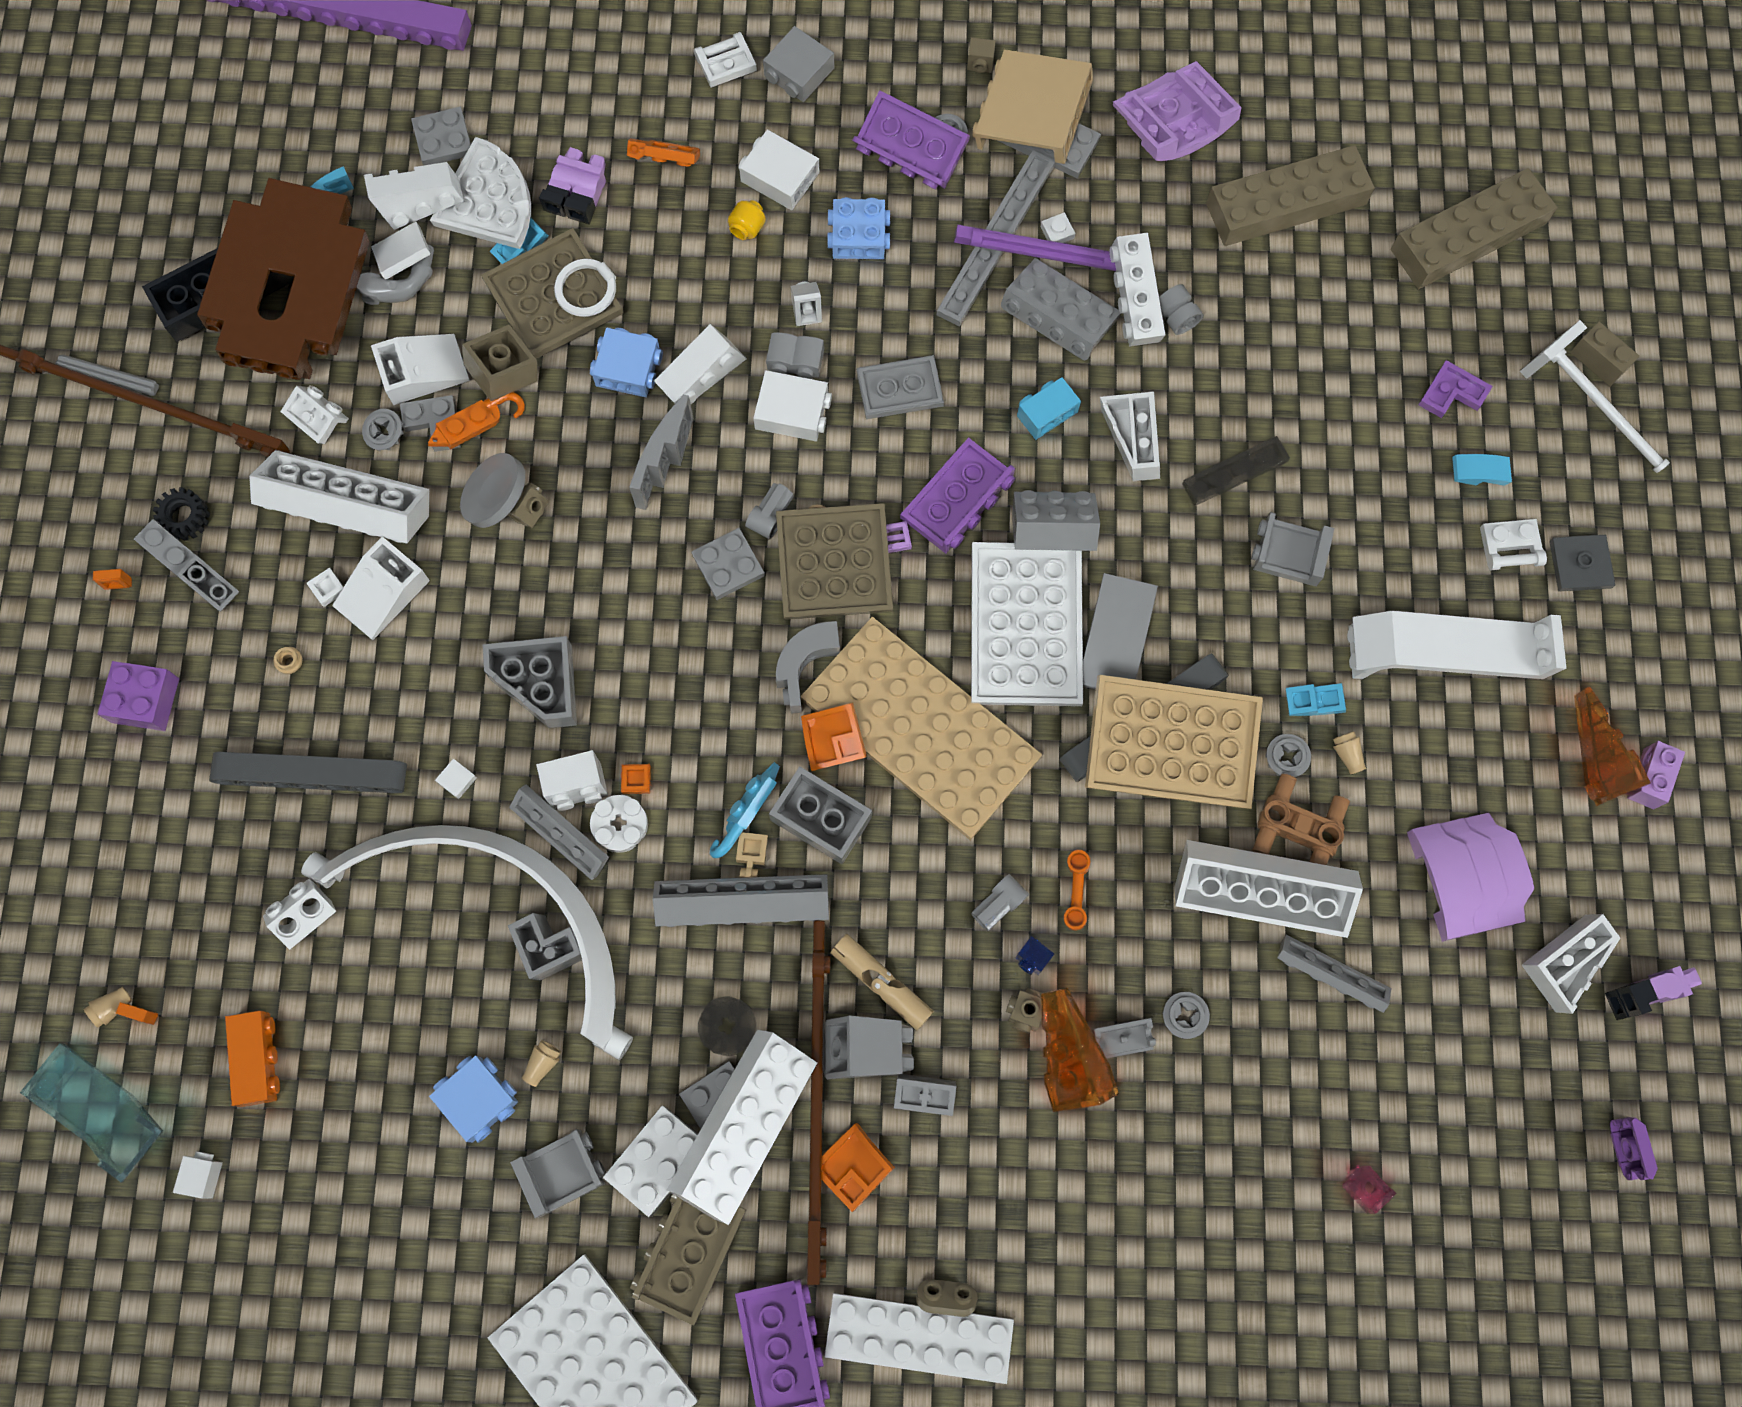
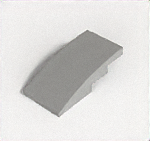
M683 394L665 415L650 437L638 461L629 486L636 508L647 509L653 486L664 488L670 464L681 466L694 419L689 395Z
M1103 574L1083 655V687L1096 689L1098 675L1136 680L1157 592V585Z

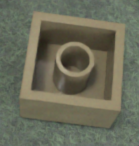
M510 324L462 344L464 366L490 401L537 382V360Z

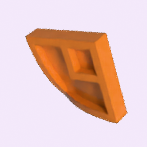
M853 703L801 716L811 771L867 757Z
M855 1123L822 1156L821 1180L851 1212H854L895 1167L875 1146L861 1126Z

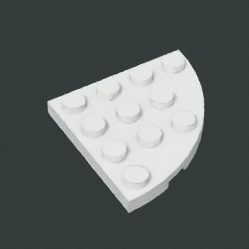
M475 137L455 173L459 178L464 201L434 213L430 221L435 227L521 249L531 217V199L527 182L511 157L502 152L495 144Z

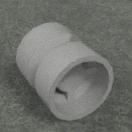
M1183 284L1170 288L1159 297L1162 316L1168 318L1167 323L1175 335L1189 331L1204 316L1197 304L1190 302L1192 297Z

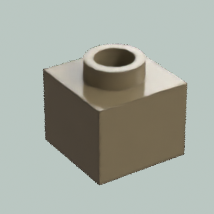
M971 37L967 70L978 73H992L996 40Z

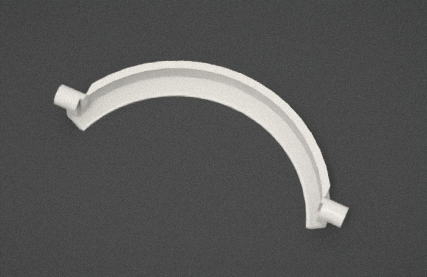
M438 825L394 831L350 848L332 860L314 852L305 861L301 870L302 875L325 888L331 887L336 880L340 882L346 869L367 858L393 849L413 845L448 844L475 848L496 855L516 865L543 886L557 902L569 921L577 939L583 961L586 998L580 1034L592 1041L594 1046L618 1060L622 1059L630 1047L633 1037L613 1026L616 999L612 960L604 933L595 913L583 894L568 876L550 860L532 848L509 837L486 830L465 826Z

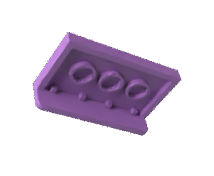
M879 90L858 136H854L852 141L857 144L856 150L868 156L872 152L880 156L878 161L889 167H892L894 163L902 167L900 172L913 179L915 175L924 178L923 184L936 190L937 186L945 189L970 136Z
M968 437L900 514V518L903 521H907L908 525L946 554L951 548L956 549L962 543L965 537L963 534L968 528L973 530L982 518L980 514L985 509L990 510L996 504L999 498L997 495L1001 490L1007 491L1015 481L1013 477L1015 468L1012 465L1007 468Z
M801 1279L735 1293L756 1407H825V1400L830 1399L827 1380L820 1379L819 1367H823L824 1364L820 1347L814 1348L812 1336L817 1335V1328L814 1316L808 1317L806 1304L811 1303L808 1285H802Z

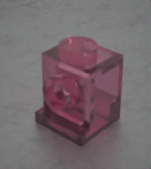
M1355 1166L1347 1173L1345 1177L1348 1180L1342 1185L1367 1214H1376L1397 1194L1388 1187L1370 1166ZM1367 1182L1374 1186L1371 1193H1368L1365 1189Z

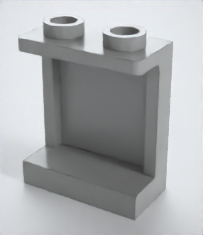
M1270 512L1266 520L1262 519L1259 524L1257 535L1261 536L1259 544H1255L1251 559L1255 560L1253 570L1317 587L1324 577L1335 528L1323 526L1320 531L1275 520L1276 513Z
M575 1129L571 1131V1134L530 1155L510 1162L534 1218H541L605 1185L603 1177L606 1172L600 1160L595 1161L590 1150L594 1146L587 1132L582 1134L580 1129Z

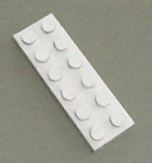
M833 1293L825 1358L1007 1384L1014 1320L975 1313L966 1317L927 1313L918 1305Z

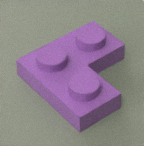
M1446 360L1418 405L1440 418L1444 416L1454 398L1478 411L1493 386Z

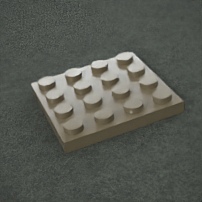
M573 228L481 275L506 320L536 359L624 313L616 297H614L611 304L604 311L589 317L572 315L558 304L554 293V286L561 270L573 261L592 259ZM580 269L570 274L565 280L563 296L571 305L587 308L596 305L603 299L608 285L597 270Z
M884 503L776 511L784 620L893 612Z

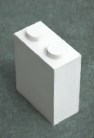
M766 130L762 137L756 139L750 154L744 156L740 161L741 182L786 208L793 210L819 174V158L775 133Z
M765 370L754 414L755 429L817 441L819 432L824 433L826 417H823L825 408H830L832 393H828V382Z

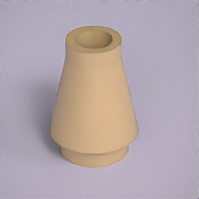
M1354 731L1333 739L1335 743L1333 748L1349 770L1350 775L1366 769L1360 737H1356Z
M122 986L116 991L88 1002L89 1006L84 1008V1011L91 1022L98 1028L103 1024L107 1025L117 1015L116 1011L120 1002L128 1004L133 999Z
M541 1040L539 1045H534L522 1079L526 1083L537 1087L545 1075L560 1061L558 1057L561 1051L544 1040Z

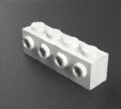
M1148 233L1117 237L1109 252L1110 260L1112 263L1115 262L1116 267L1114 284L1120 290L1121 297L1118 299V307L1120 313L1124 314L1123 336L1125 339H1128L1129 347L1158 343L1165 336Z

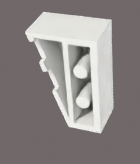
M447 162L414 167L415 171L398 173L397 170L389 171L390 175L379 177L365 174L368 198L394 230L464 201L459 178Z
M709 324L654 382L674 403L684 394L689 395L690 404H692L701 394L747 358L726 336Z
M1154 392L1100 397L1101 411L1132 480L1160 479Z
M1603 914L1584 915L1524 962L1522 967L1555 1012L1573 1014L1577 1008V1001L1582 993L1589 989L1592 984L1590 982L1598 968L1603 967L1620 937Z

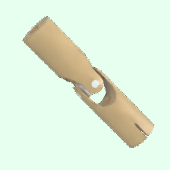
M848 934L830 952L873 992L880 995L882 1000L916 1031L933 1014L934 1011L903 983L896 980L882 964ZM870 970L878 972L880 974L878 978L873 980Z

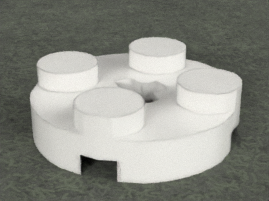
M614 795L596 804L590 819V829L596 841L608 851L616 853L627 852L636 847L635 845L645 837L648 829V819L637 800L625 795ZM616 817H621L622 820L627 821V824L623 825L620 831H616V827L611 826L612 821H615Z

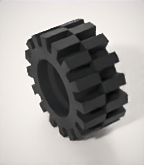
M179 487V492L172 488L170 489V495L166 492L161 494L164 497L163 501L158 498L156 503L159 507H153V512L157 514L153 515L158 524L177 540L181 538L183 541L188 540V535L194 539L198 537L195 533L197 530L201 534L203 533L204 529L201 526L202 524L208 526L209 521L205 517H210V513L207 511V505L197 494L190 489L187 491L182 487ZM179 507H190L191 513L186 520L179 523L173 521V513Z

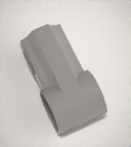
M773 483L761 504L755 506L750 512L745 526L770 540L777 531L776 511L787 509L794 497L793 493L784 485Z
M1010 874L1004 877L993 888L992 894L971 913L975 920L987 931L993 928L1009 911H1014L1029 896V893Z

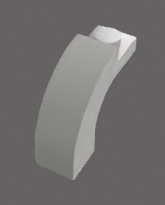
M837 621L818 623L801 630L788 641L780 654L776 667L777 688L788 687L783 689L784 706L790 705L791 714L802 713L799 679L805 666L817 658L837 656L840 653Z

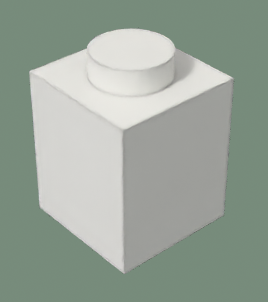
M198 1151L195 1152L194 1156H183L173 1193L202 1199L213 1198L223 1162L214 1161V1154Z

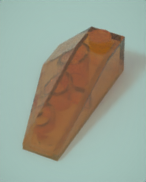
M1591 687L1585 688L1576 694L1574 700L1584 781L1587 785V794L1590 799L1594 800L1596 807L1625 797L1651 784L1633 749L1627 751L1620 739L1624 736L1619 728H1612L1608 723V712Z
M1068 988L1042 993V1028L1046 1032V1046L1043 1047V1057L1047 1058V1073L1044 1074V1084L1053 1112L1098 1106L1117 1096L1119 1092L1111 1066Z

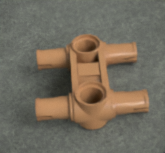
M1281 774L1273 795L1267 798L1263 809L1259 813L1257 825L1260 830L1252 852L1269 855L1275 837L1281 836L1310 848L1313 851L1310 859L1311 863L1327 865L1329 858L1336 854L1338 846L1344 839L1343 832L1345 828L1342 822L1350 800L1335 795L1327 816H1319L1289 802L1297 779L1288 774ZM1269 810L1277 811L1280 815V821L1272 820L1268 814ZM1325 831L1332 835V844L1324 841L1322 832Z

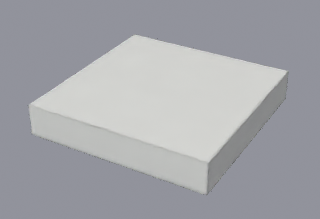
M416 221L371 246L379 271L385 280L431 254L422 230Z

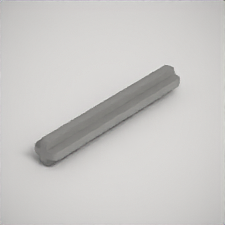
M59 355L56 361L57 365L146 395L154 396L159 389V385L154 380L67 355Z

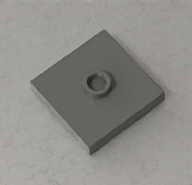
M1606 535L1554 537L1549 541L1558 592L1612 589L1616 586Z

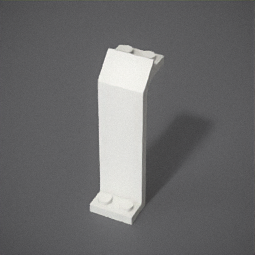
M1387 611L1352 617L1353 624L1349 626L1347 633L1351 652L1349 665L1352 669L1353 679H1364L1379 670L1389 668L1545 679L1567 669L1561 615H1549L1535 623Z

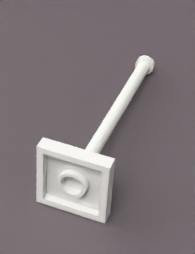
M1581 320L1558 337L1520 371L1528 379L1550 360L1553 363L1557 362L1654 466L1653 470L1656 473L1660 472L1670 463L1667 459L1663 460L1565 355L1567 351L1564 348L1587 329Z

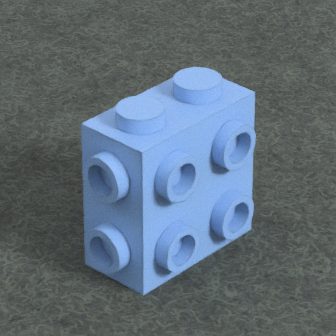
M847 197L833 199V209H828V225H833V232H828V248H833V259H884V250L890 249V233H885V226H890V210H885V200H878L876 198L851 199Z
M606 328L604 337L600 336L598 340L597 352L599 353L597 360H593L590 367V375L593 376L596 387L647 398L649 388L653 389L655 385L656 373L654 371L656 365L661 364L663 350L659 347L658 339L646 333L640 335L629 333L623 328Z
M469 1056L456 1067L458 1071L450 1078L446 1076L434 1085L433 1089L435 1091L429 1097L466 1142L473 1143L476 1140L479 1143L492 1132L490 1127L498 1120L500 1122L505 1121L515 1112L513 1107L518 1101L514 1095L517 1091L506 1079L502 1082L495 1073L498 1071V1068L488 1057L483 1060L478 1056L473 1058Z

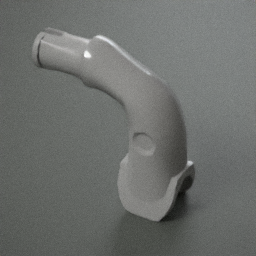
M428 245L431 254L412 265L411 274L407 279L385 280L381 275L375 273L360 274L357 289L363 294L362 300L370 305H379L380 302L398 303L406 302L413 298L432 276L431 264L434 248Z

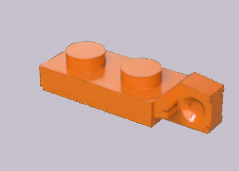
M630 138L627 145V156L638 160L643 156H649L656 162L672 160L676 161L677 165L688 167L698 161L700 149L655 140L644 141Z

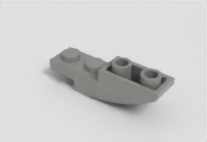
M154 519L134 538L138 544L218 611L221 612L239 593L235 587Z

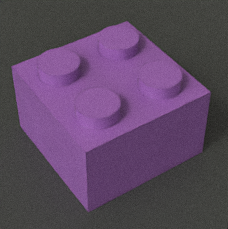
M112 661L97 715L114 724L166 731L179 678L167 669Z

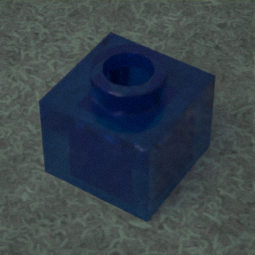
M1031 936L1015 958L1020 961L1018 966L1026 973L1032 975L1034 972L1039 975L1054 956V953Z

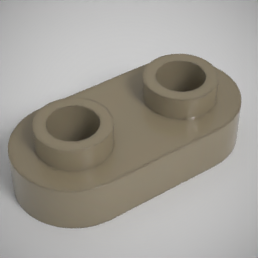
M934 1279L923 1281L919 1285L916 1295V1302L923 1311L958 1317L971 1315L976 1309L978 1300L976 1290L969 1284ZM929 1291H933V1292H936L937 1294H936V1295H931V1294H929L928 1292H929ZM958 1295H964L967 1298L963 1299L960 1298Z

